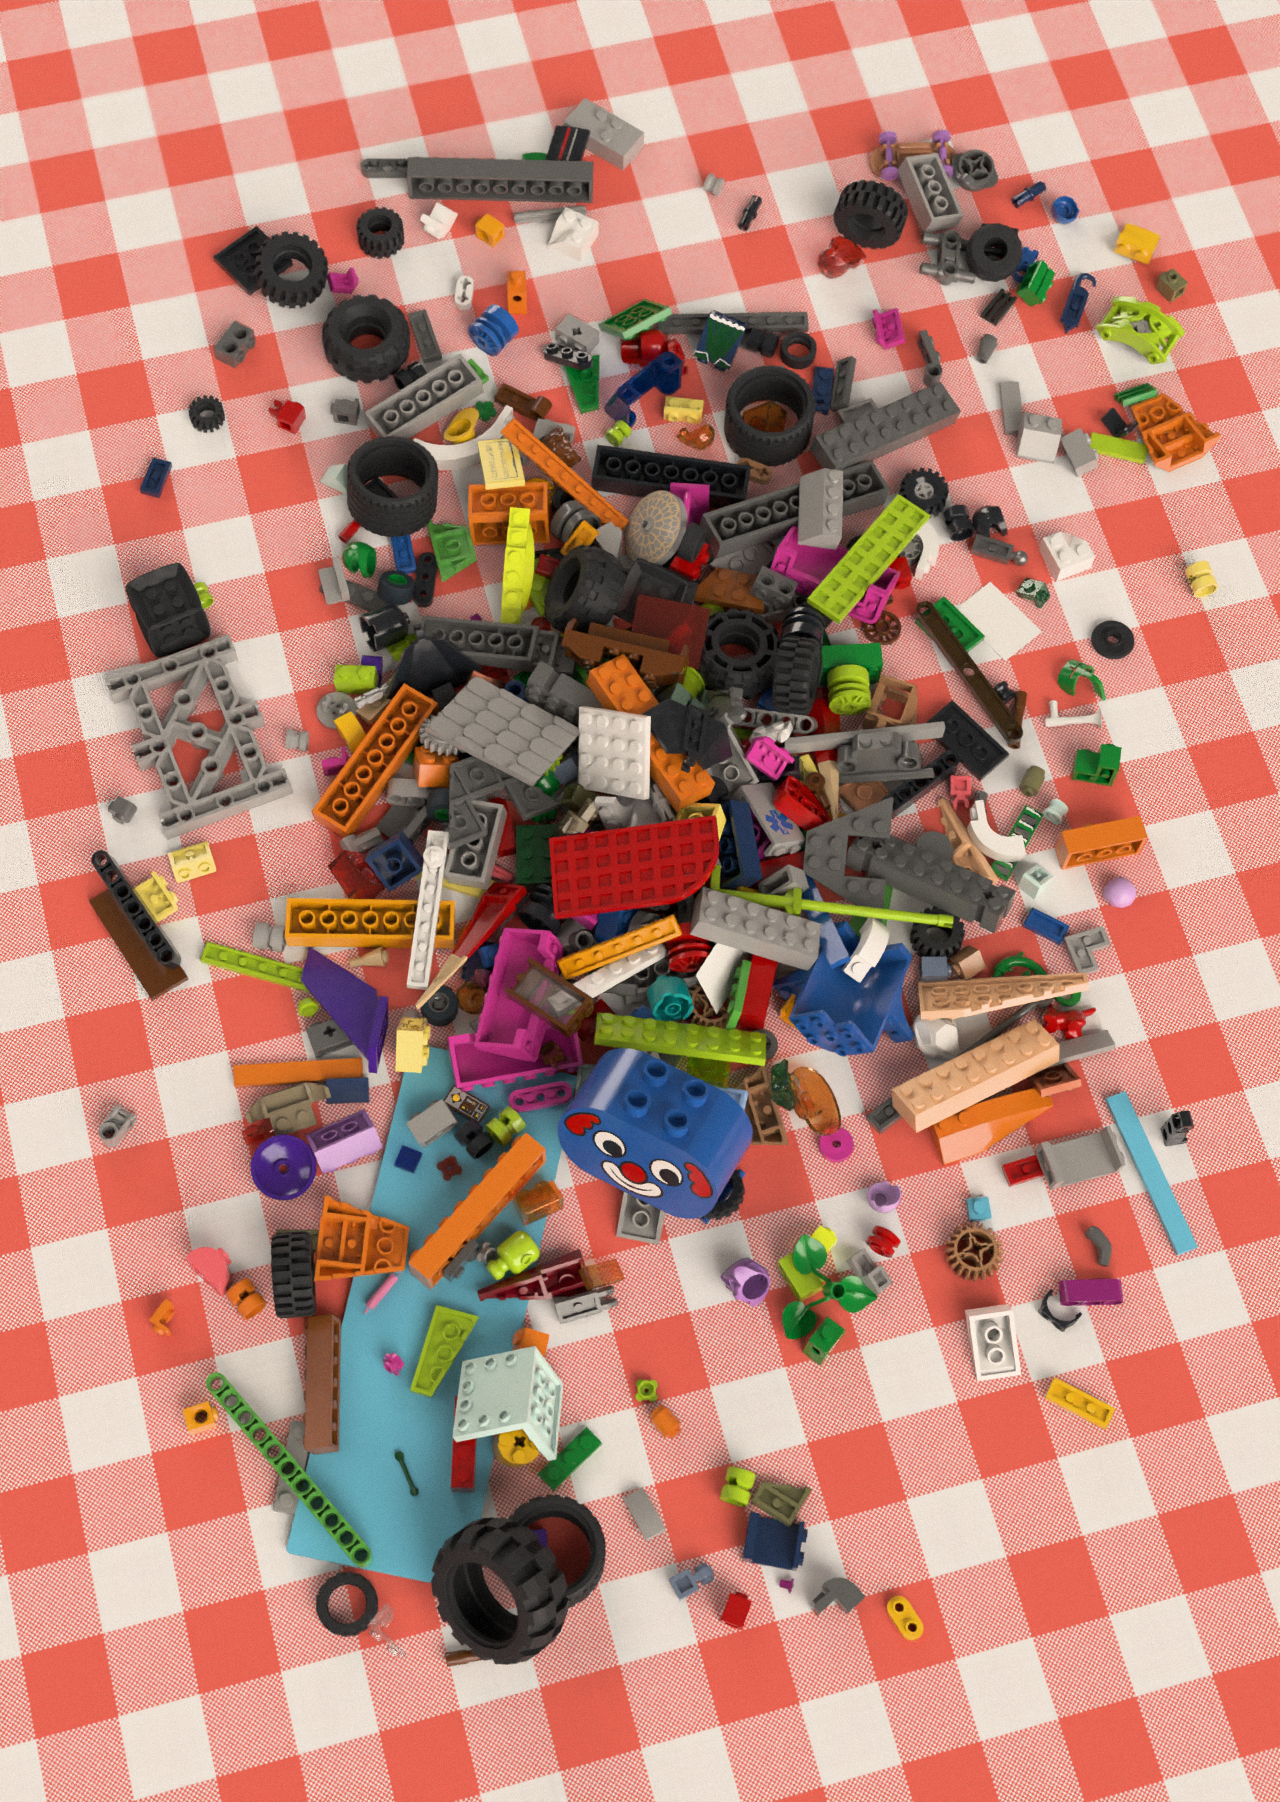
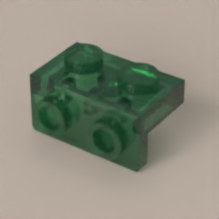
M786 1059L782 1060L779 1064H775L771 1069L770 1099L776 1102L777 1105L791 1111L795 1107L797 1078L788 1073V1061Z

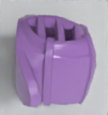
M743 1258L736 1261L720 1277L726 1284V1288L733 1293L736 1300L748 1302L752 1307L757 1306L765 1299L771 1282L765 1267L751 1258Z

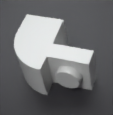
M436 202L430 216L423 213L420 221L425 223L423 230L437 238H442L451 229L458 213Z

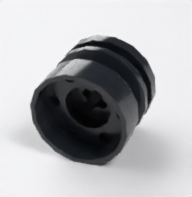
M808 607L791 609L783 618L780 643L786 636L813 638L819 642L822 651L825 627L824 618L819 612Z
M538 884L534 892L530 894L531 901H526L518 911V917L528 928L532 930H548L555 936L561 928L560 921H565L567 918L556 919L554 917L552 887L546 884Z

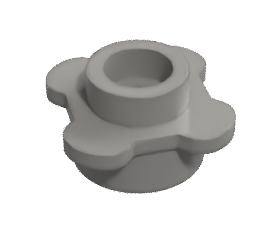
M484 1242L482 1249L476 1255V1260L482 1262L484 1267H486L489 1261L499 1258L497 1249L491 1247L489 1242Z

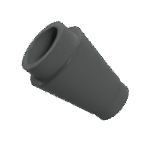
M985 334L980 338L976 358L979 363L986 364L997 348L998 339L995 336Z

